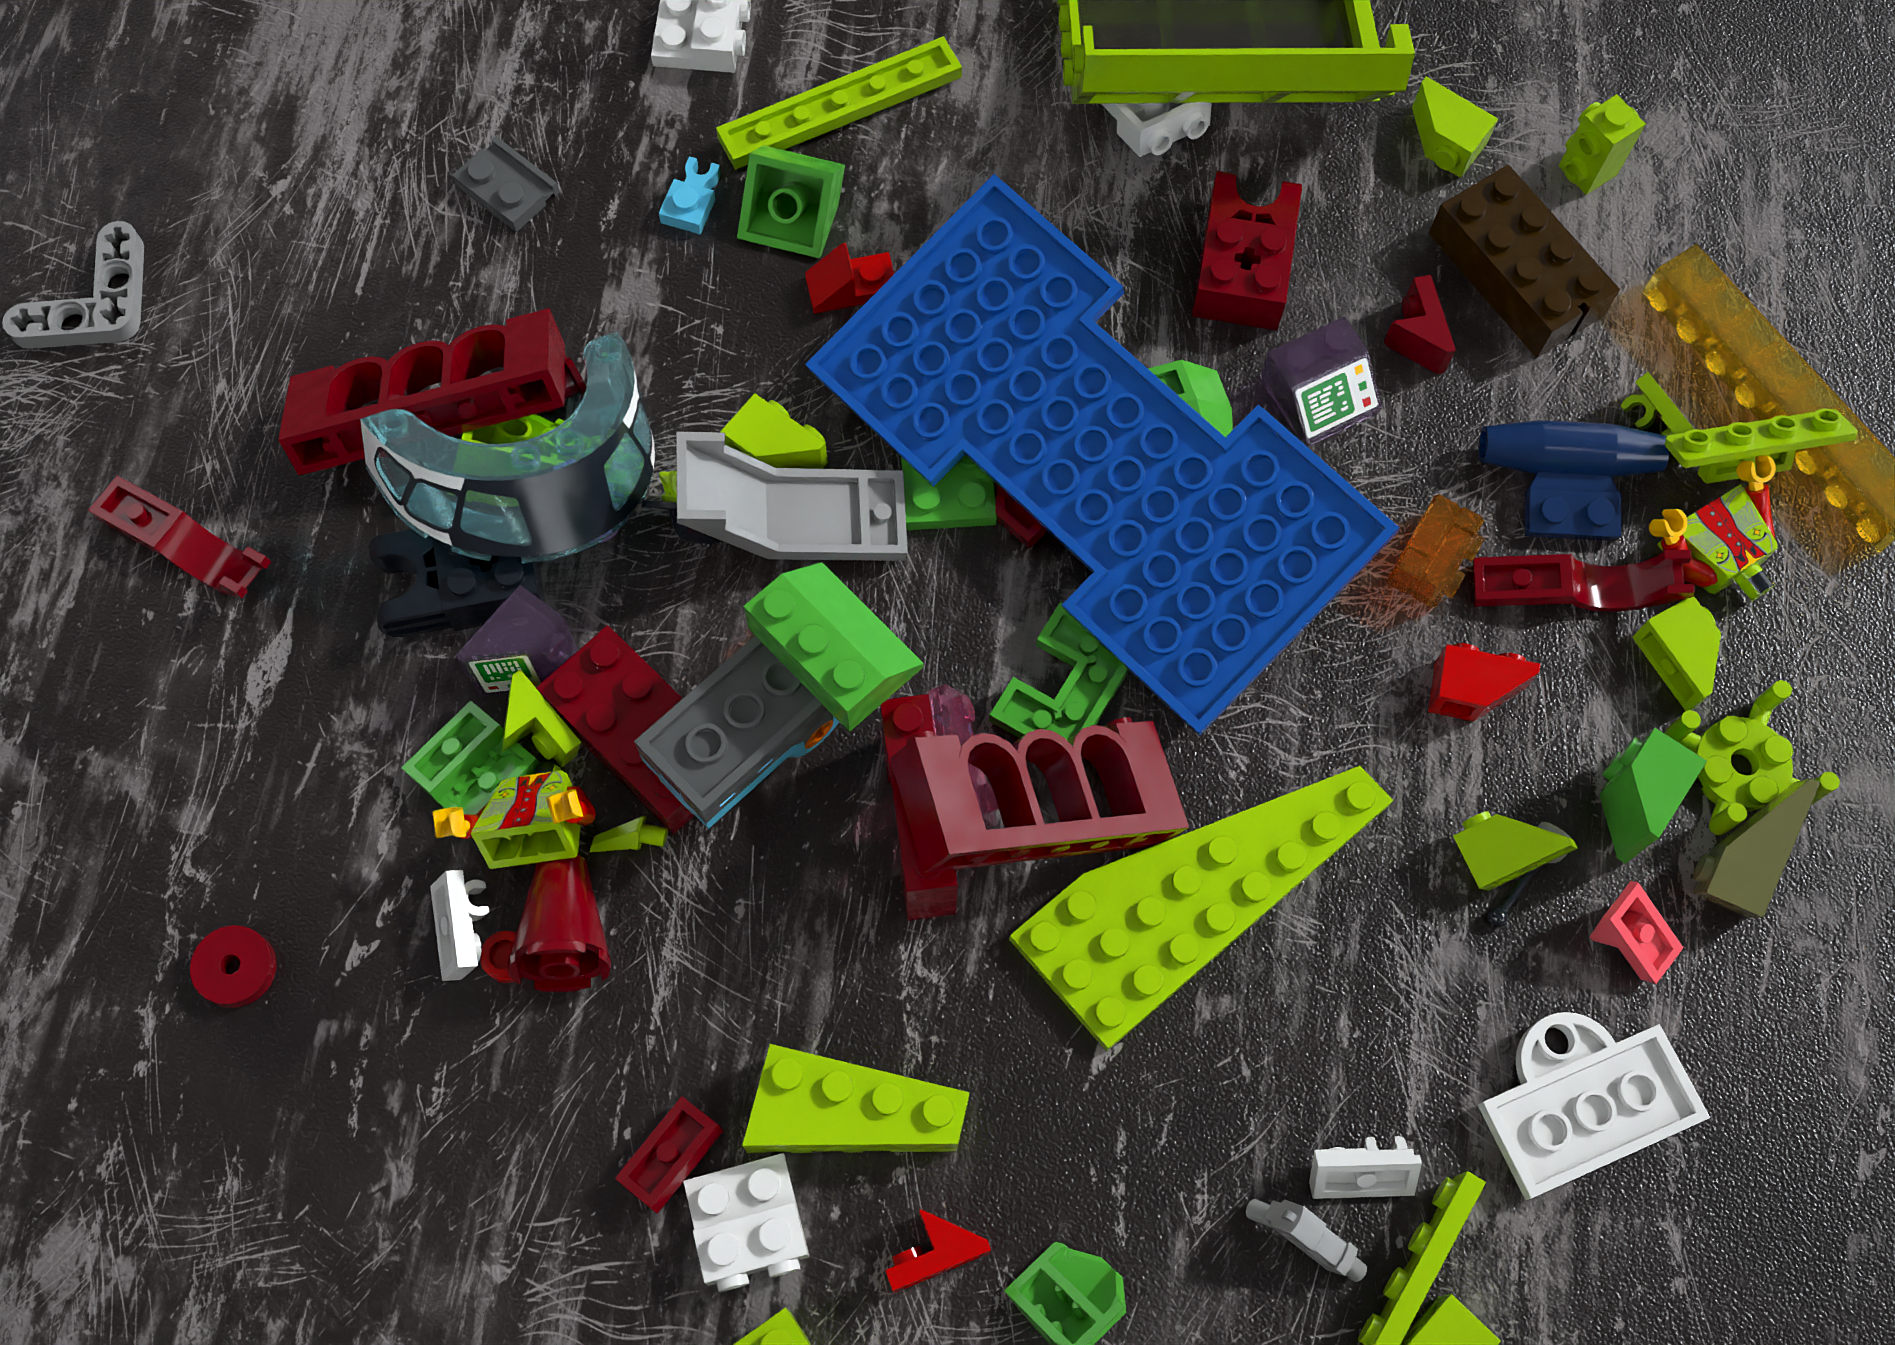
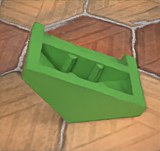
M1054 1242L1004 1290L1008 1298L1050 1345H1094L1126 1313L1123 1277L1102 1257L1070 1249L1065 1244Z

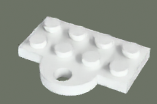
M1569 1012L1549 1015L1536 1022L1524 1033L1516 1052V1070L1521 1085L1478 1104L1525 1200L1532 1199L1710 1118L1660 1024L1615 1043L1609 1032L1598 1022L1587 1016ZM1548 1028L1559 1029L1566 1035L1569 1045L1565 1054H1556L1547 1047L1545 1033Z

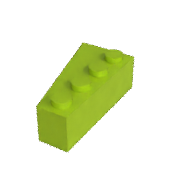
M770 1044L742 1146L747 1153L957 1151L970 1092Z

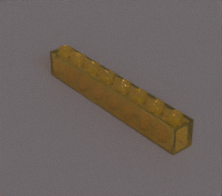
M1697 244L1657 268L1642 292L1646 295L1652 307L1660 311L1676 328L1681 339L1689 343L1705 360L1710 371L1718 375L1735 393L1740 404L1748 408L1759 421L1772 419L1780 415L1791 416L1826 408L1838 410L1858 430L1856 440L1796 450L1794 459L1799 469L1814 480L1824 491L1829 502L1844 513L1857 528L1860 536L1867 542H1870L1879 553L1894 544L1895 457Z

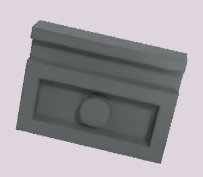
M495 136L491 140L492 145L486 150L483 148L479 150L452 177L458 188L515 232H518L546 206L545 201L552 194L556 196L560 191L556 181Z

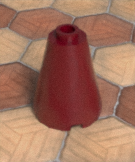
M577 855L574 858L538 862L509 956V976L520 985L521 977L533 980L534 990L544 992L583 990L591 987V978L600 974L602 981L608 978L611 969V959L586 860Z

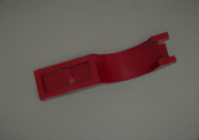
M118 475L88 509L97 520L162 555L191 577L220 593L242 599L248 592L246 588L261 569H266L271 563L265 555L248 546L242 551L224 542L194 521L184 511Z
M1664 550L1654 558L1623 566L1587 564L1576 560L1572 554L1474 557L1475 607L1573 604L1576 607L1592 611L1620 612L1639 610L1691 598L1695 593L1694 584H1684L1682 566L1683 564L1690 563L1692 559L1691 550Z

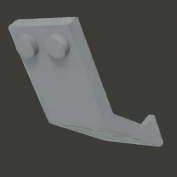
M676 432L677 523L766 559L906 560L908 551L903 470L775 468L724 445L725 433Z

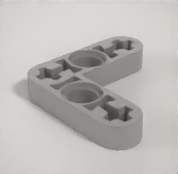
M115 221L105 225L99 231L96 241L93 298L21 303L11 307L5 313L2 321L3 329L16 345L22 348L33 349L121 342L128 340L136 334L141 322L144 244L133 226L127 222ZM120 245V254L124 259H120L114 247ZM124 273L129 275L128 282L121 288L112 289L108 287L110 279L116 274ZM113 303H117L118 309L124 315L118 317L117 320V308ZM74 314L82 315V322L78 327L72 330L61 329L65 318ZM33 320L35 323L28 324V321ZM115 320H116V324H112V325H111V324L109 323V322H111V321H115ZM26 327V331L20 330V328Z

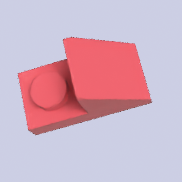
M1634 881L1629 882L1589 937L1592 941L1619 948L1639 978L1653 984L1658 983L1683 949V946L1641 885Z

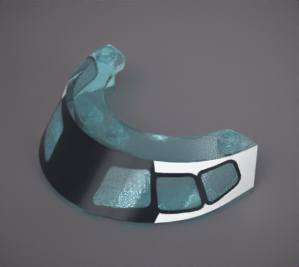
M618 331L588 342L583 353V362L586 366L588 382L580 405L562 424L547 433L528 440L504 444L464 441L438 432L419 420L413 413L401 409L386 410L362 418L360 420L366 469L387 503L407 526L425 539L430 535L451 545L452 552L486 561H490L492 555L521 557L522 563L565 557L596 545L625 525L631 511L637 506L639 501L645 499L653 478L655 461L654 440L632 358L626 343Z

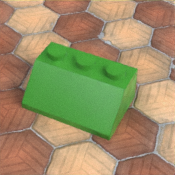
M822 562L782 573L744 605L748 629L849 732L924 667V663Z

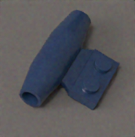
M1550 420L1484 426L1481 430L1478 444L1480 462L1535 474L1525 492V536L1616 541L1621 537V493L1618 492L1611 477L1662 472L1668 463L1669 450L1665 446L1666 436L1615 424Z

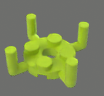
M1784 680L1776 681L1755 699L1748 718L1734 715L1727 716L1713 724L1699 736L1692 732L1700 725L1701 718L1697 712L1688 710L1677 718L1664 732L1667 736L1707 760L1698 778L1703 785L1700 789L1709 800L1716 804L1709 822V829L1715 835H1724L1745 820L1747 812L1763 808L1794 782L1800 781L1792 777L1793 764L1791 757L1793 755V748L1788 739L1779 736L1773 729L1767 726L1772 710L1792 694L1791 685ZM1733 754L1742 755L1749 760L1752 766L1751 775H1742L1733 768L1731 764V756ZM1825 772L1814 779L1819 781L1820 785L1812 804H1815L1839 787L1840 780L1836 774Z

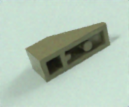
M1812 778L1794 782L1711 849L1710 854H1703L1693 873V880L1697 881L1693 894L1745 917L1763 918L1820 782Z

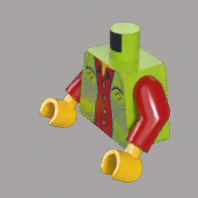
M1769 456L1755 457L1756 471L1753 461H1742L1739 463L1736 473L1742 481L1749 483L1747 487L1743 488L1741 484L1688 517H1686L1682 510L1664 509L1662 515L1665 519H1653L1651 521L1649 532L1655 537H1663L1657 544L1662 551L1691 550L1692 559L1690 563L1682 565L1685 581L1703 587L1708 593L1716 594L1736 582L1751 601L1758 599L1775 586L1774 582L1760 567L1778 549L1771 514L1769 486L1763 484L1772 479L1776 470L1775 462Z
M549 762L539 764L533 775L506 778L500 782L489 802L475 815L464 814L462 807H450L433 811L436 838L453 835L461 839H474L489 869L577 857L581 825L591 824L596 816L595 808L583 789L573 786L568 774L563 772L557 765Z

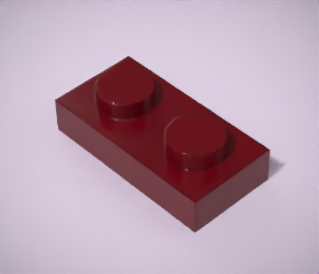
M681 1096L615 1179L658 1214L724 1130Z

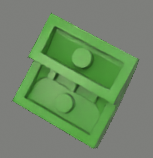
M470 701L401 768L443 808L462 807L464 814L475 815L489 802L500 782L506 778L533 775L540 762L517 742L504 752H501L504 729Z

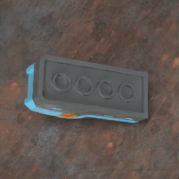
M754 636L638 737L634 743L642 761L658 776L667 789L709 829L784 760L803 756L818 746L833 731L839 721Z

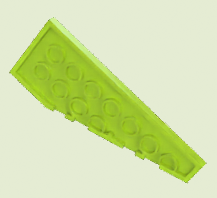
M1357 766L1086 872L1010 935L1009 940L1107 1052L1388 808L1394 800L1361 766Z

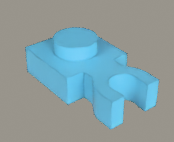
M689 156L685 165L686 179L684 182L676 179L673 180L659 211V218L662 224L701 235L715 203L714 190L711 189L717 185L721 171L720 165L711 163L710 169L706 174H696L699 169L697 158Z

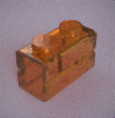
M1440 494L1434 495L1387 579L1388 585L1405 594H1412L1413 598L1430 607H1436L1443 595L1453 598L1465 576L1464 573L1458 570L1463 559L1472 562L1485 540L1484 537L1477 534L1484 522L1483 517L1465 507H1458L1457 503Z

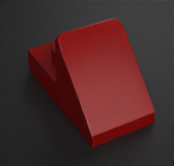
M845 242L837 246L805 272V279L813 313L865 304L894 275L889 252L850 259Z
M919 1209V1215L933 1251L924 1254L921 1246H917L892 1257L894 1267L885 1270L893 1294L990 1254L991 1248L988 1240Z

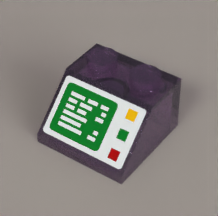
M1345 316L1277 347L1267 354L1260 380L1298 439L1307 447L1379 413L1382 409L1368 350Z
M520 585L462 647L455 657L475 690L485 695L509 692L512 675L518 670H521L536 688L578 651V648L564 617Z

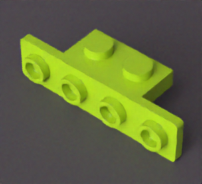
M1824 408L1818 409L1815 412L1791 416L1780 415L1772 419L1747 423L1736 422L1729 426L1704 430L1692 429L1685 433L1667 435L1665 446L1682 467L1699 466L1698 475L1708 484L1739 479L1736 468L1742 461H1753L1756 471L1755 457L1757 456L1771 457L1775 462V473L1791 470L1796 450L1856 440L1858 430L1838 410Z

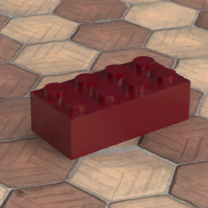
M607 625L537 686L536 689L581 743L674 835L694 814L667 789L658 776L642 761L634 741L683 698Z

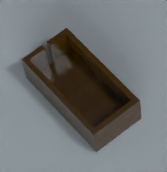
M1509 164L1442 203L1429 231L1430 236L1536 358L1566 341L1571 333L1575 335L1604 317L1620 291V288Z

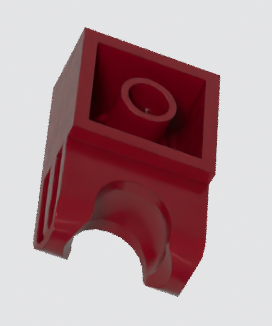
M1218 170L1216 171L1210 198L1191 317L1277 331L1287 301L1302 184L1284 181L1281 185L1280 194L1273 203L1266 206H1253L1243 201L1237 193L1236 174Z

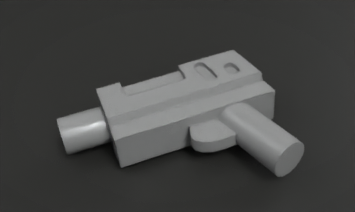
M1252 1199L1248 1203L1246 1216L1249 1219L1275 1229L1326 1270L1343 1276L1346 1275L1354 1282L1360 1281L1366 1275V1264L1356 1257L1358 1248L1350 1242L1340 1239L1326 1228L1327 1224L1306 1207L1285 1199L1281 1203L1273 1200L1271 1205L1257 1199Z

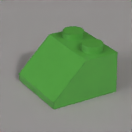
M765 145L752 151L749 155L737 239L820 258L838 209L845 164Z
M1654 728L1642 740L1633 737L1622 753L1617 752L1602 773V776L1607 778L1608 781L1599 796L1617 859L1625 864L1661 836L1707 760L1657 728Z

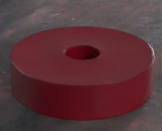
M238 925L219 928L208 934L198 944L193 953L190 963L192 983L200 995L216 1005L227 1008L248 1005L259 999L270 987L276 973L275 952L271 944L251 928ZM234 959H240L239 969L233 974H228V964Z

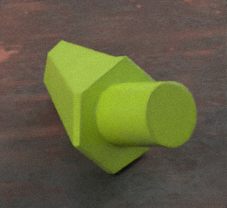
M641 816L596 835L591 844L590 852L639 850L642 843L664 847L668 828L646 824V816Z

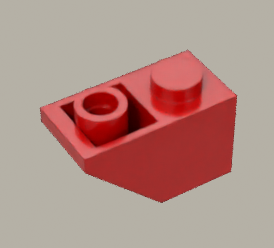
M1467 643L1446 644L1435 660L1428 712L1474 722L1526 689L1539 674L1541 664L1526 661L1525 657L1515 653L1497 655L1482 652L1478 647Z

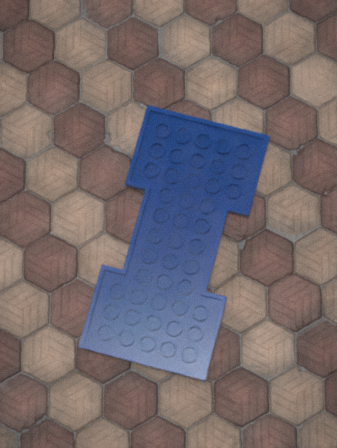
M993 174L805 365L818 380L933 487L966 455L1093 573L1062 604L1063 609L1200 736L1399 532L1400 527L1259 404L1226 437L1223 436L1095 323L1124 294L1123 286L1006 183Z

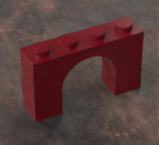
M929 694L887 699L880 705L882 742L888 783H891L895 808L907 920L912 921L955 915L958 891L956 869L923 873L890 758L907 744L906 740L910 736L924 731L935 732Z

